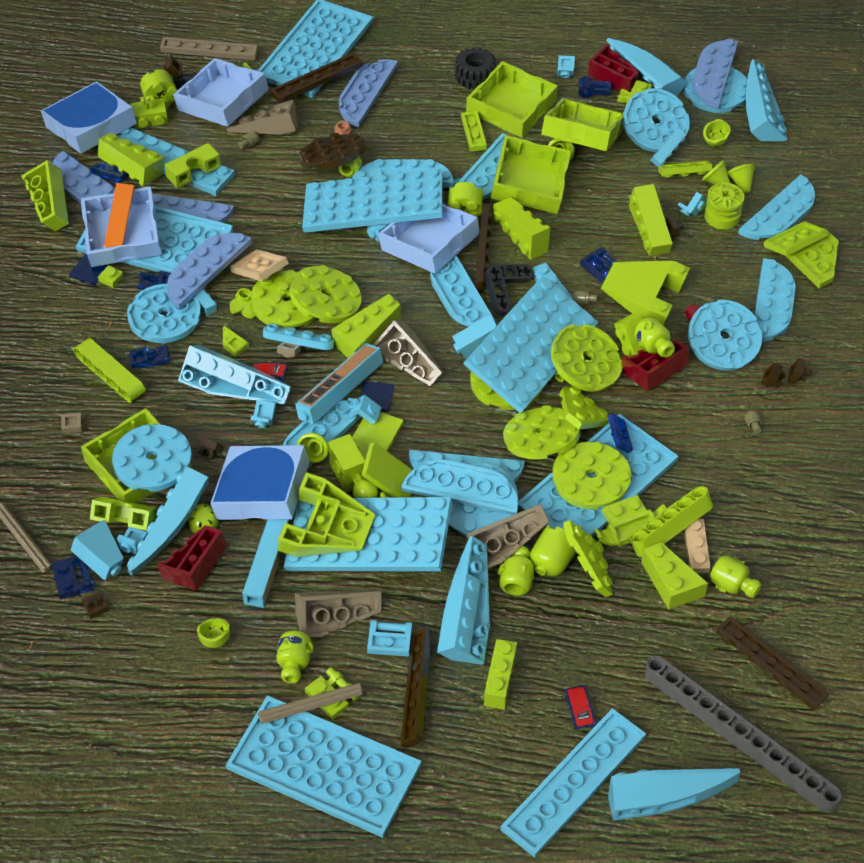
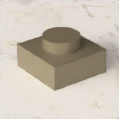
M282 342L277 346V353L283 354L286 358H293L301 351V345Z
M81 412L61 414V430L63 434L82 432Z

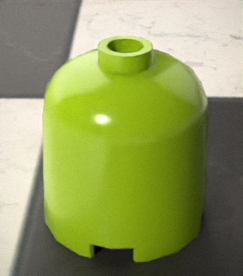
M547 525L530 552V560L534 565L536 573L539 575L556 577L566 569L577 552L574 546L571 547L568 543L564 529L558 526L552 529L550 525Z

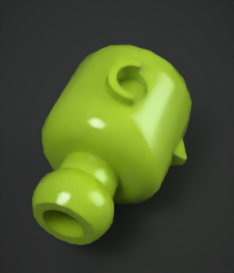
M522 545L512 554V557L507 558L501 564L498 570L501 589L513 596H521L528 593L532 588V581L535 578L534 565L529 559L530 550L526 546Z
M728 555L720 557L710 573V580L716 585L715 588L723 593L727 591L731 594H737L742 590L746 596L754 598L760 591L762 584L756 579L749 578V568L744 565V561H740L735 556L734 558Z

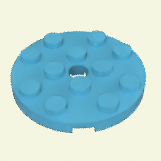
M731 66L719 108L706 105L697 94H694L692 81L695 69L690 71L685 78L688 82L684 87L686 98H689L694 106L704 111L714 113L730 112L735 107L740 108L746 102L747 78L733 66Z
M650 88L636 93L628 101L623 112V125L627 135L636 145L647 151L657 152L678 127L687 135L689 115L688 113L686 114L683 108L684 104L675 95L662 89ZM652 118H658L660 120V123L654 124L655 122L652 120Z
M159 284L148 287L135 296V300L128 306L127 317L130 328L138 337L149 342L166 344L188 336L199 324L201 309L199 300L195 296L181 309H178L169 297L167 284ZM162 312H168V314H166V316H165V315H161L160 313H162Z
M718 300L717 302L704 304L695 312L689 323L688 340L692 351L704 364L717 370L733 371L745 367L756 357L762 344V331L757 323V318L745 306L734 301ZM727 332L729 334V338L722 339L723 337L720 333Z
M158 424L142 425L125 434L116 444L112 455L114 471L119 480L132 489H149V492L164 490L178 483L176 482L178 474L181 471L184 472L192 460L191 447L186 437L172 427ZM149 454L157 456L154 460L147 459Z
M489 463L468 464L494 470L506 477L516 492L519 505L517 487L506 471ZM452 502L449 525L457 533L466 536L468 533L512 515Z

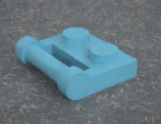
M371 620L367 654L409 656L412 622L398 624ZM377 630H380V631L405 632V634H401V633L377 632Z

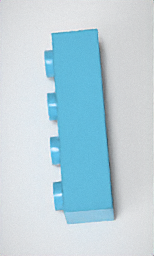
M678 127L650 161L657 167L658 165H663L666 162L665 159L672 155L671 152L678 148L679 142L682 143L686 134Z
M204 288L195 295L199 300L200 309L206 316L217 312V303L211 299Z

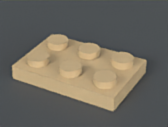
M256 249L229 267L232 273L265 281L270 275L281 271L289 263L284 256Z

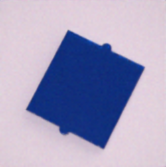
M84 254L69 273V277L80 280L81 283L85 282L95 286L99 281L98 276L111 264L91 267L87 254Z
M363 381L360 397L366 395L382 407L381 411L389 412L394 384L381 383L380 381Z

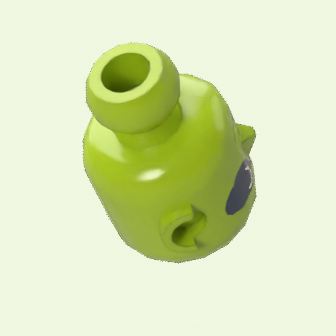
M647 317L637 324L634 335L640 348L644 347L650 354L658 353L661 357H669L673 354L675 347L670 341V332L658 319Z
M291 630L283 633L279 638L276 659L279 666L283 668L281 678L286 683L298 682L301 678L300 670L305 669L310 662V654L314 648L310 637L304 632Z

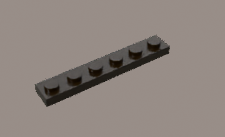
M353 52L270 89L271 95L280 104L362 67L363 61Z
M482 204L475 281V288L479 294H482V287H486L483 275L488 268V263H485V260L488 261L489 250H486V248H489L490 237H487V235H490L491 224H488V222H491L492 212H489V204Z
M731 616L717 627L716 633L812 710L815 711L827 699L828 692Z
M427 627L411 634L401 745L405 748L421 743L423 737L432 630Z

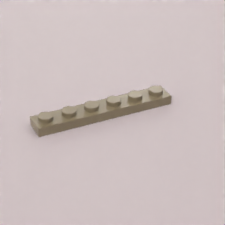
M163 37L160 52L255 60L258 45Z

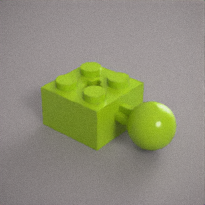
M348 434L329 441L330 466L344 492L353 491L354 498H377V486L362 476L366 456L364 454L361 455L357 440H353L351 435Z

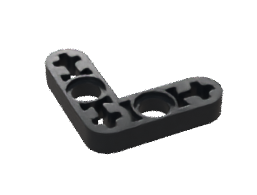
M491 265L485 271L484 277L492 308L497 315L503 316L511 308L505 283L528 282L534 275V270L530 265ZM506 270L511 271L513 277H509L506 274ZM494 287H498L501 290V294L496 293Z

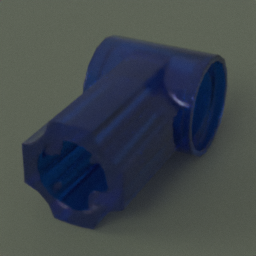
M583 76L579 79L578 94L580 97L589 98L592 95L610 96L611 81H597L589 76Z

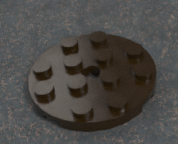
M332 133L329 137L315 138L312 143L300 150L298 157L301 166L311 169L312 166H318V170L329 169L354 161L359 153L363 154L365 152L366 145L364 139L356 133L341 135L339 133Z

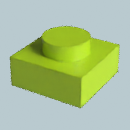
M108 265L98 276V280L114 288L124 277L122 271Z

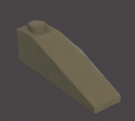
M294 100L274 105V109L270 111H258L259 113L255 114L254 117L248 115L237 119L226 128L227 132L249 133L253 131L258 134H292L296 131L298 125Z
M394 320L373 344V346L381 348L384 361L390 362L400 370L408 372L429 386H432L443 374V371L419 337L404 320Z
M541 504L466 534V541L468 542L469 537L473 536L487 544L488 569L503 563L546 526L549 521Z
M314 591L295 593V613L299 630L310 638L323 637L331 631L344 628L350 623L363 620L381 612V591Z

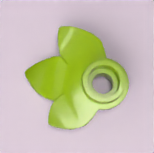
M241 288L238 290L235 299L230 302L232 314L241 312L246 318H254L256 316L255 311L251 307V291L249 289Z

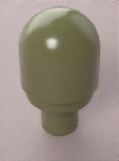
M253 131L247 133L242 137V141L238 143L239 148L254 146L259 141V135Z
M577 290L572 294V300L578 305L597 302V295L590 294V292L585 290Z
M754 410L748 411L745 414V422L748 428L753 430L755 434H759L762 431L760 415Z

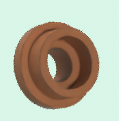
M340 121L336 124L334 130L339 135L350 134L351 126L346 121Z

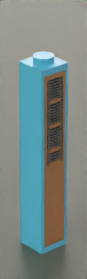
M365 343L295 404L298 418L311 424L317 422L383 363L381 348Z
M293 519L267 520L243 590L244 604L264 608L282 552L277 551L278 538L284 524L292 525Z

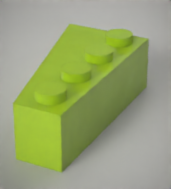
M654 184L634 187L628 206L642 237L645 250H647L649 256L670 253L672 241Z
M512 197L493 204L492 217L494 221L501 225L503 231L511 237L513 243L520 247L524 255H527L532 260L548 253L550 227L548 225L543 226L539 218L534 219L532 213L529 210L525 212L523 206Z
M387 294L332 329V339L335 340L334 345L347 358L353 355L365 343L373 345L394 320L401 319L400 303L390 294Z

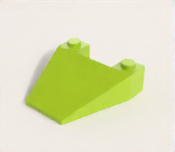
M676 261L614 262L601 289L632 314L641 315L643 319L647 317L656 318L664 325L672 304L656 297L662 286L679 293L690 268Z
M306 472L299 488V500L315 505L306 529L287 523L284 524L278 538L277 551L295 557L361 551L375 514L325 478Z

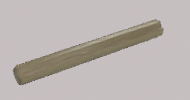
M0 501L1 520L43 573L52 569L51 563L5 504Z
M360 683L331 690L259 711L258 717L261 724L360 696L362 695V687Z

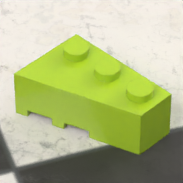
M662 542L643 549L641 563L668 610L705 597L708 583Z

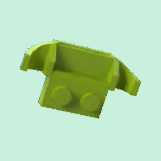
M638 495L603 507L601 512L609 525L607 529L602 531L595 529L594 533L599 541L605 545L618 547L632 543L630 537L635 531L667 508L663 504L653 512L650 509L646 510Z

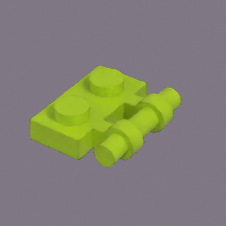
M330 667L326 671L330 679L326 681L320 676L305 688V693L311 697L335 690L333 687L336 685L342 688L352 684H348L339 671H335ZM360 696L353 697L351 699L353 701H356ZM343 700L320 708L333 720L349 708V703Z

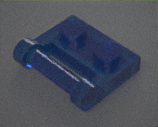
M604 247L580 259V265L601 284L604 283L613 263L617 262L607 253L608 251Z
M76 555L51 562L60 599L95 589V583L91 580L88 565ZM79 565L83 578L82 584H77L74 566Z

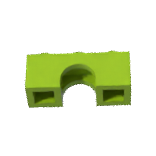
M209 143L164 164L166 177L176 188L192 181L191 170L201 169L207 174L221 167L220 156Z
M100 496L92 500L90 520H104L106 523L124 522L128 524V527L147 531L152 521L155 522L157 507Z
M496 639L484 692V706L505 710L511 673H513L516 659L517 643Z

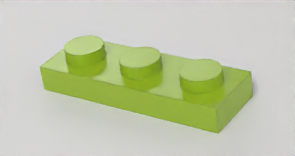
M478 111L461 113V120L470 152L487 150Z
M708 160L658 165V172L667 178L673 177L674 174H680L681 176H688L694 172L706 174L707 171L712 170V164Z

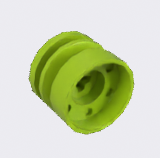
M731 183L713 185L708 191L704 215L706 222L712 227L724 230L737 226L741 219L744 203L743 191Z

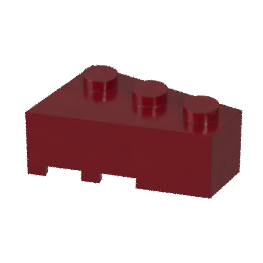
M606 44L589 60L588 66L589 77L620 92L621 89L631 92L639 76V71L629 62L623 61L619 53H614L610 49L609 44Z
M674 339L671 342L674 344L675 350L669 357H661L658 353L650 354L648 351L644 352V350L638 351L637 355L631 357L627 355L622 356V373L649 391L689 364V348Z
M206 525L187 539V544L181 549H175L172 552V556L165 562L161 561L157 564L163 580L195 591L198 590L227 547L222 530Z

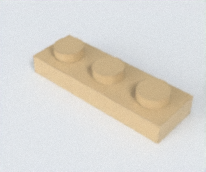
M698 519L684 529L688 565L696 573H710L711 567L704 519Z

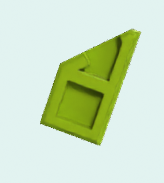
M223 326V348L237 357L249 347V342L226 326Z

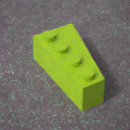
M108 133L99 138L98 157L111 166H118V170L122 173L127 172L131 179H138L140 185L145 186L163 175L165 156L158 154L156 151L146 149L142 145L134 144L127 139H122L113 133Z
M47 160L21 175L22 179L26 182V189L31 194L30 198L36 205L35 209L41 223L54 231L69 224L61 169Z

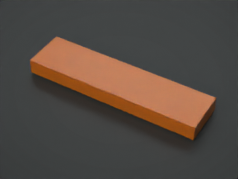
M116 183L104 243L106 248L124 245L135 189L134 185Z

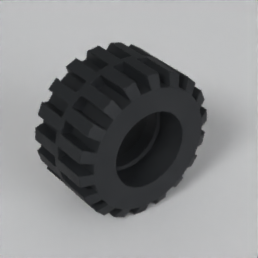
M482 48L461 51L455 60V78L457 82L467 89L472 88V90H475L496 68L495 56Z

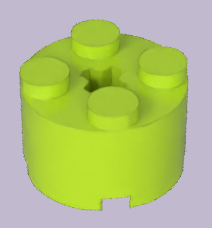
M157 69L153 73L149 74L148 72L142 77L140 87L145 100L149 101L152 95L154 100L164 98L165 108H169L170 104L175 100L173 94L177 91L170 74L165 70Z
M459 182L455 184V187H450L447 206L471 214L478 219L482 212V189L480 187L479 189L476 188L475 184L470 182Z

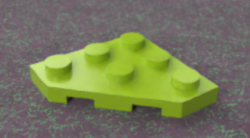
M828 231V236L786 257L818 288H821L833 282L838 240Z
M574 386L561 389L559 395L563 398L561 404L563 410L566 411L564 417L578 430L606 426L613 420L608 416L607 411L597 407L592 399L581 394L580 389Z
M571 520L564 522L563 526L567 541L571 547L574 546V549L580 555L577 558L585 572L588 571L594 580L592 581L594 588L605 597L612 595V580L607 573L608 564L603 557L602 552H604L602 544L593 539L589 533L583 531L579 525H576Z

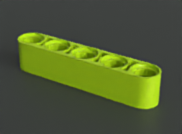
M91 338L86 339L73 349L75 355L82 363L127 402L131 403L146 392L140 380Z
M704 486L696 487L631 535L630 540L636 555L642 557L644 548L661 542L665 544L713 508V503L708 488Z

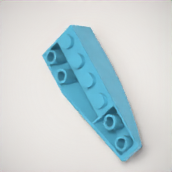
M610 38L606 40L613 51L619 52L620 57L625 61H629L636 70L640 71L643 78L652 83L656 89L668 91L677 97L688 83L666 63L649 52L623 41Z
M753 59L750 64L746 86V111L750 131L760 141H786L787 129L784 126L785 120L765 73V67L762 63H758Z
M200 345L189 346L178 379L180 382L213 395L261 400L279 404H286L291 389L290 385L264 372Z
M186 467L184 472L181 471L176 479L178 483L175 488L169 490L166 497L168 499L165 505L160 506L157 511L158 517L156 521H152L147 529L148 535L139 542L136 556H132L128 561L129 575L134 576L149 564L178 534L209 483L207 476L189 467Z
M471 536L462 553L448 593L437 653L452 661L484 664L490 628L487 544Z
M739 768L640 770L630 774L618 773L611 776L608 792L613 821L657 815L703 801L736 784L739 779L740 770Z

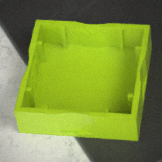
M502 61L490 73L489 77L467 97L466 112L478 111L479 119L523 138L557 101L558 85L530 75L522 69Z
M562 98L556 104V107L545 114L541 135L607 151L622 134L624 126L623 113Z
M505 135L490 198L502 201L512 197L522 206L558 214L571 151Z
M146 408L126 419L116 428L99 435L81 446L84 461L115 497L121 501L138 503L154 493L149 492V489L138 488V490L126 486L117 477L112 462L114 448L125 434L142 425H161ZM149 454L147 459L154 460L157 456Z

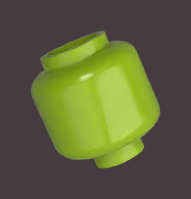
M357 155V159L338 166L339 172L345 177H353L355 172L359 171L362 167L360 156Z

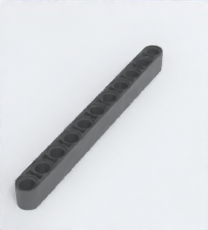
M651 656L648 658L645 677L649 682L821 811L834 813L837 810L842 794L835 785L662 657ZM772 757L778 758L779 761L772 759ZM808 784L814 785L815 788L808 786ZM827 797H828V798H831V799H833L834 801H829V800H827L826 798H827Z

